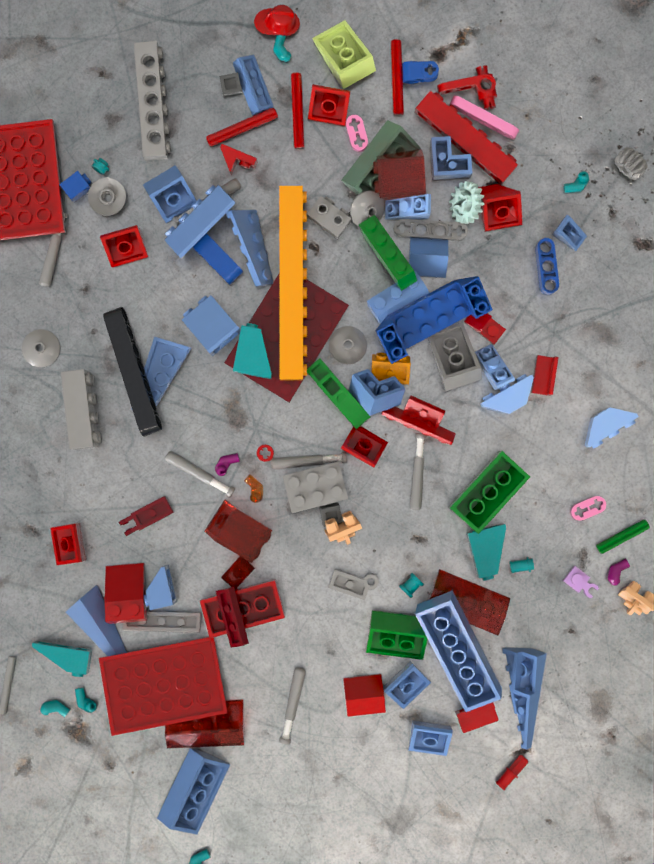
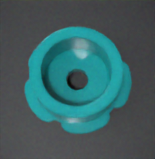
M102 158L93 160L94 163L91 167L101 175H104L107 171L109 172V164Z

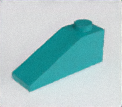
M41 641L32 643L34 649L66 672H71L72 676L83 677V674L89 673L92 649Z

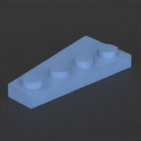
M257 210L228 211L226 213L227 218H231L234 224L232 230L234 235L238 234L242 244L239 247L248 259L246 264L255 286L273 284Z
M158 337L153 339L144 367L156 406L191 350L190 347Z

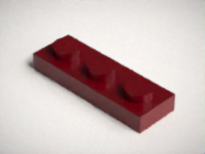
M234 587L217 590L216 595L230 647L249 644Z

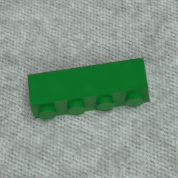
M375 215L359 224L363 237L401 291L418 281L413 268Z

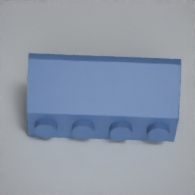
M219 184L216 187L212 185L205 192L207 196L203 200L199 198L192 205L193 210L188 215L185 212L178 220L180 224L176 228L172 226L165 233L167 236L165 238L166 243L180 258L236 203Z
M190 748L157 819L171 830L198 834L230 764L204 751Z

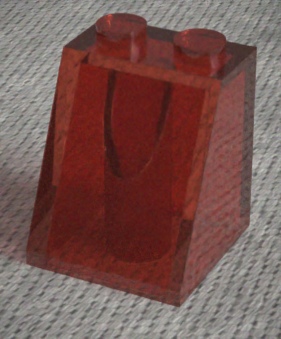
M422 149L376 156L377 162H373L374 174L378 173V181H374L375 193H379L380 198L426 194L425 165Z
M224 499L204 532L215 542L252 563L260 555L262 546L268 542L273 530Z

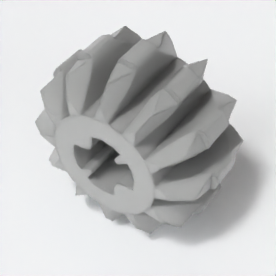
M626 147L621 150L614 160L616 167L629 179L637 180L648 168L646 160L633 148Z

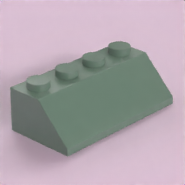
M387 120L341 181L356 195L363 191L372 190L384 198L421 148L402 126Z

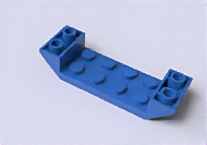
M478 276L457 279L389 314L375 331L390 363L393 364L408 356L407 348L469 315L477 319L493 309Z

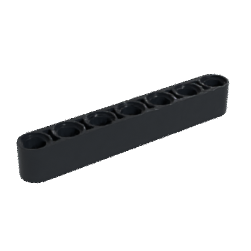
M123 307L103 314V318L138 429L143 437L161 431L162 423L127 314Z

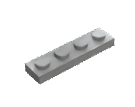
M147 611V621L123 623L122 630L200 633L201 613Z

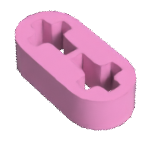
M351 115L346 121L350 144L353 150L362 152L368 145L363 120L358 115ZM352 120L360 123L357 125V132H355L353 126H349ZM357 135H359L361 141H364L362 147L354 144L357 141Z
M600 496L590 497L574 504L570 509V515L575 520H585L603 512L606 508V501ZM595 499L602 503L599 505V510L597 508L590 509L589 507L595 503ZM577 507L587 509V511L582 512V517L575 515L574 512L577 511Z

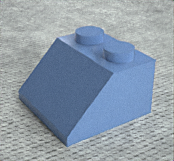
M176 165L143 184L165 223L171 221L174 216H179L191 209L192 205L197 201Z
M169 564L160 568L146 590L144 601L150 610L171 606L177 602Z

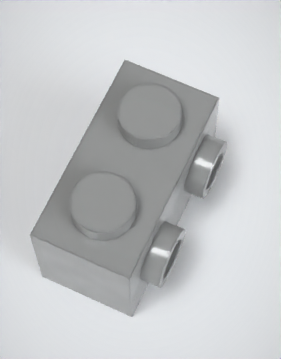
M320 196L307 213V218L338 240L351 223L350 213L343 208L339 210L334 206L335 202L330 198L325 197L324 199Z

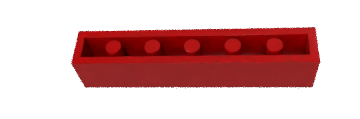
M430 91L415 108V113L443 137L451 136L452 145L463 154H471L472 161L497 183L502 185L517 168V160L512 155H506L501 151L502 147L494 141L492 143L488 140V136L484 131L475 129L472 126L473 123L467 117L462 118L454 106H448L443 102L444 99L440 94Z

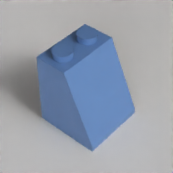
M210 295L209 297L204 296L199 300V305L194 310L192 308L187 310L183 314L184 318L182 321L205 349L214 356L238 336L241 330Z

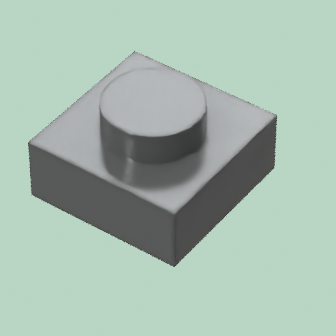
M238 72L219 76L223 96L242 93Z
M338 502L319 507L324 527H326L325 521L331 518H335L337 524L342 523Z

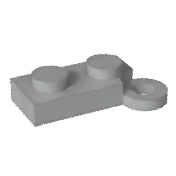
M334 569L328 588L365 600L368 590L375 589L379 581L374 574H369L362 579ZM369 578L375 580L374 585H368L367 581Z

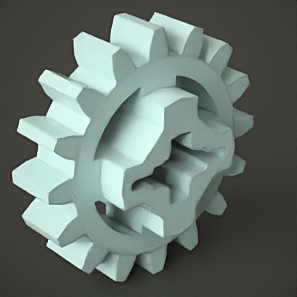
M460 182L459 187L455 186L456 192L451 193L453 200H449V203H452V207L449 209L453 211L452 217H456V222L463 224L474 223V219H479L478 213L483 212L481 206L484 205V202L481 199L484 198V195L480 194L482 188H478V184L473 182Z

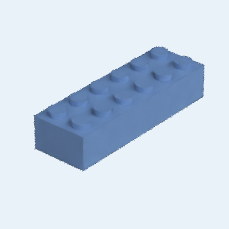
M453 590L417 604L415 615L465 712L500 700L502 687Z

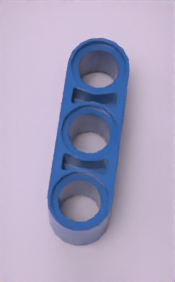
M207 233L193 246L229 285L243 273V270Z
M543 238L535 246L539 288L543 294L552 295L559 288L555 244L551 239ZM543 243L547 244L549 252H543L540 245ZM544 262L551 264V271L543 269ZM546 281H550L553 283V290H547L545 288Z

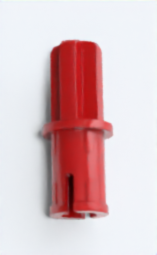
M519 755L510 767H506L507 770L496 781V784L505 791L508 785L515 778H518L517 775L529 761L523 755Z

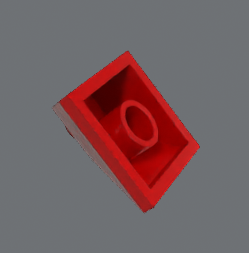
M499 184L478 187L482 188L480 194L484 195V198L481 199L484 202V205L481 206L483 211L481 214L485 231L522 225L520 191Z

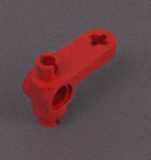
M484 65L483 68L481 66L475 68L477 76L437 85L438 94L440 95L475 88L479 102H483L484 110H489V107L490 109L496 108L494 101L497 98L496 81L493 74L488 73L487 65ZM486 82L490 85V89L485 90L480 84Z

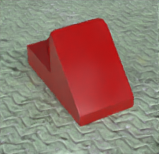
M221 143L220 148L231 175L237 162L243 168L250 169L251 167L255 169L258 163L257 158Z
M488 313L477 319L469 315L464 323L493 345H495L506 330L493 320L492 316Z

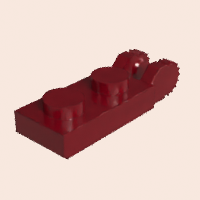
M163 496L131 513L130 516L119 521L120 526L125 525L134 519L137 526L129 528L124 532L128 536L169 516L174 511L166 496Z

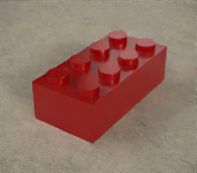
M276 579L235 590L245 629L285 618ZM217 595L201 599L200 604L209 638L227 634Z

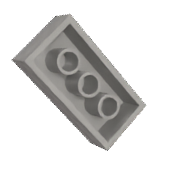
M85 369L61 372L69 448L71 450L99 447L98 443H101L100 431L97 432L96 424H99L98 413H95L94 405H97L96 394L92 393L94 376L93 374L90 375V371Z

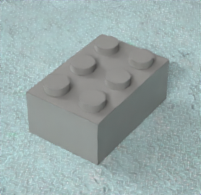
M339 461L282 476L292 513L348 499Z

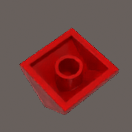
M313 84L308 119L345 126L351 91Z
M137 225L100 236L112 268L148 257L141 230Z
M353 426L341 449L374 468L388 442L361 426L358 429Z
M80 523L50 528L56 565L86 561Z
M381 674L343 678L348 717L386 712Z

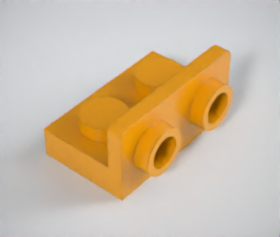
M386 353L372 354L371 372L378 381L395 376L401 384L409 385L410 356H406L391 364Z

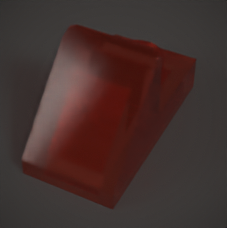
M240 555L221 578L236 590L255 567Z

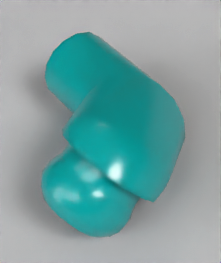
M582 171L578 174L574 183H565L564 193L583 191L589 182V174Z
M84 687L75 689L78 707L88 713L94 712L97 709V704L86 697Z
M208 849L193 855L190 858L189 864H202L203 861L211 858Z

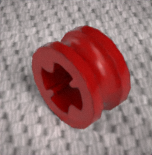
M266 444L261 445L256 452L258 459L264 462L270 461L274 456V450ZM262 448H267L271 452L270 457L267 456V459L260 455V450L263 451Z

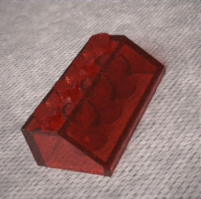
M439 569L427 600L453 590L469 624L498 636L506 618L510 598Z
M243 700L225 701L227 714L166 725L165 739L167 749L243 746L245 736Z

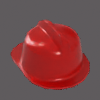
M277 5L274 8L260 11L255 16L254 24L256 29L262 34L287 36L294 34L299 29L300 21L290 7Z

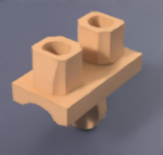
M351 511L342 514L344 520L342 523L337 524L335 518L325 521L326 529L324 531L330 542L337 540L339 543L345 540L347 545L351 544L349 538L356 536L355 531L362 529L360 522Z
M635 581L630 582L618 594L626 600L624 605L628 607L627 614L632 615L635 612L640 615L642 612L648 614L650 611H654V594L649 591L645 592L643 596L638 594L641 586Z

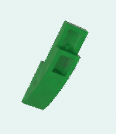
M321 358L307 369V373L356 429L371 418Z

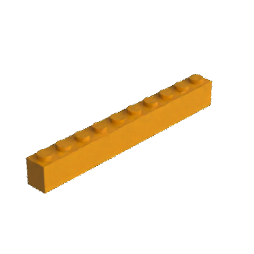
M279 186L280 380H303V376H307V364H303V357H307V345H303V337H307V326H303V318H307V306H303V299H307V287H303V280H307V268H303V260H307V249H303V241H307V230H303V222H307V210H303V203H307V191H303V186Z

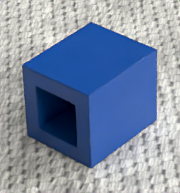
M76 171L59 185L75 203L88 193L91 181L85 173L81 175L79 171Z

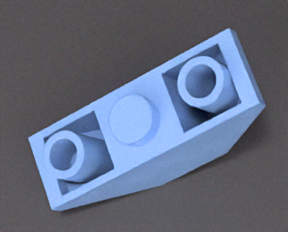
M431 194L385 200L386 220H421L430 217Z
M492 344L475 352L494 390L515 381L514 376Z
M524 374L515 379L517 381L516 384L512 386L506 384L499 388L500 393L496 395L490 393L483 397L484 402L480 403L481 407L510 414L526 405L534 379L533 375L527 377Z
M611 407L606 408L590 419L585 446L587 448L592 446L593 449L603 444L602 439L607 436L609 438L616 436L620 433L618 429L623 426L625 428L632 426L636 423L635 419L639 416L633 412Z

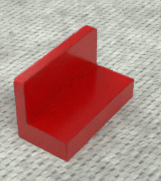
M536 356L531 393L546 396L553 395L559 357Z
M493 702L465 712L464 708L455 711L463 733L499 720Z

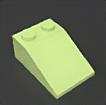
M345 20L312 38L333 76L343 89L376 71L372 54Z

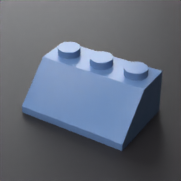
M416 271L414 272L418 281L401 291L395 283L367 301V305L379 325L389 314L429 294L426 285Z

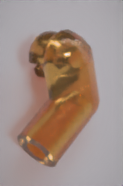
M249 474L244 482L251 487L250 500L253 503H258L263 498V485Z

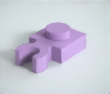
M573 566L562 580L578 593L583 589L584 594L589 598L593 597L588 592L589 588L599 589L597 585L588 583L587 581L590 577L576 566Z

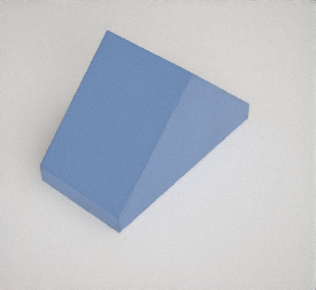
M569 215L564 217L552 234L574 251L578 250L587 237Z

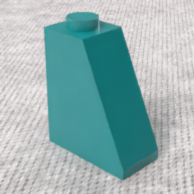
M247 323L246 326L242 325L233 372L272 379L261 329L256 324Z
M505 524L484 528L479 534L475 531L466 533L477 577L479 579L482 578L483 581L493 579L494 575L498 574L506 533Z

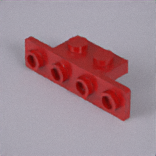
M410 395L404 410L393 407L381 413L387 419L395 420L407 428H413L420 431L423 435L436 438L441 443L452 445L456 434L439 426L445 410Z

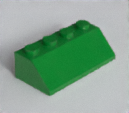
M498 451L448 508L479 534L527 482L530 476L503 451Z

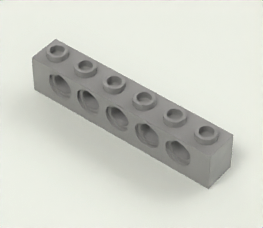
M157 41L134 43L143 158L145 161L168 159V153H171L170 141L166 140V134H169L168 122L165 123L164 116L168 115L167 104H163V97L166 96V87L162 85L161 79L165 77L164 66H160V59H163L162 47L158 46ZM148 60L155 61L151 67L145 66V63ZM149 79H156V83L154 85H147V81ZM152 97L158 99L154 105L148 104L149 99ZM158 116L159 121L157 123H150L151 117ZM154 135L161 136L160 141L157 143L151 142V138Z

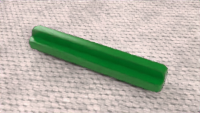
M642 520L597 544V550L600 554H603L648 530L650 526L646 520Z

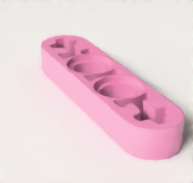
M453 96L449 104L454 106L458 112L509 139L514 140L519 132V129L514 125L459 96Z

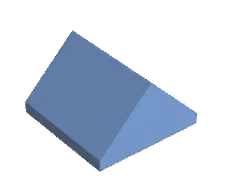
M410 237L409 264L420 277L446 278L449 257L448 240Z
M410 661L383 686V690L404 709L431 682Z
M412 721L409 751L447 756L453 734L451 726Z

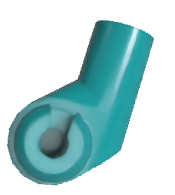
M276 35L273 51L279 60L288 62L291 59V53L284 47L286 36Z
M58 700L46 701L41 705L40 709L43 715L57 711L64 718L70 711L68 707Z

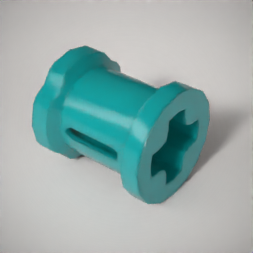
M413 573L410 574L411 577L403 585H399L410 598L413 597L412 594L420 586L424 585Z

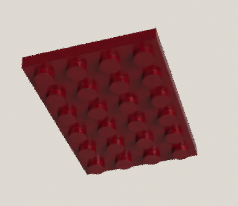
M279 272L249 321L251 324L258 325V328L262 331L272 379L243 375L290 403L303 380H280ZM303 280V287H307V299H303V306H307V318H303V326H307V337H303V345H307V357H303V364H307L308 369L316 361L349 305L311 281ZM238 341L224 362L231 368L234 366Z

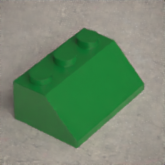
M372 610L366 653L423 660L428 638L416 616Z

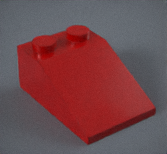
M144 563L106 566L105 622L115 624L147 621V606L144 601V595H146Z

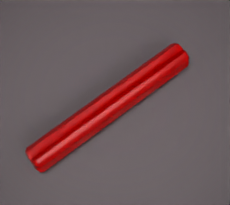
M394 39L391 40L394 115H403L401 40Z
M292 73L294 147L299 149L304 148L301 73Z
M270 108L210 134L206 137L209 146L212 147L278 118V114L275 108Z

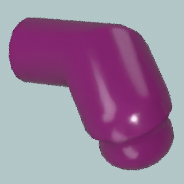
M238 453L220 457L215 466V471L219 476H224L227 473L230 464L240 462Z

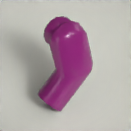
M626 558L610 566L607 577L611 585H618L620 583L621 571L630 567Z

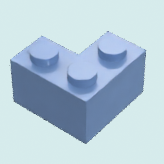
M451 136L431 137L432 180L470 178L472 175L471 154L452 155Z
M366 369L352 375L348 391L371 416L401 405L405 387L395 376L378 381L372 372Z

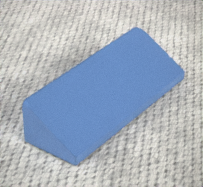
M249 55L237 58L233 62L235 72H238L240 85L251 114L257 115L270 108H274L255 56Z

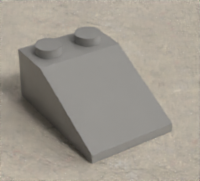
M463 322L451 325L428 337L445 391L482 380L481 367Z

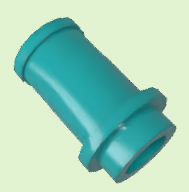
M526 557L524 560L510 561L511 574L534 570L533 558L529 559V557Z

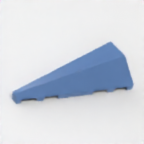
M96 585L71 606L66 613L107 656L127 653L116 625L105 622V601L99 587Z
M505 647L503 648V654H506L508 663L506 671H509L511 679L509 687L514 713L518 715L519 720L517 728L518 731H521L523 743L521 748L527 750L532 746L547 653L532 648Z

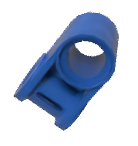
M406 61L402 63L403 83L405 84L433 82L438 77L439 67L434 61ZM428 68H432V75H429L427 72Z

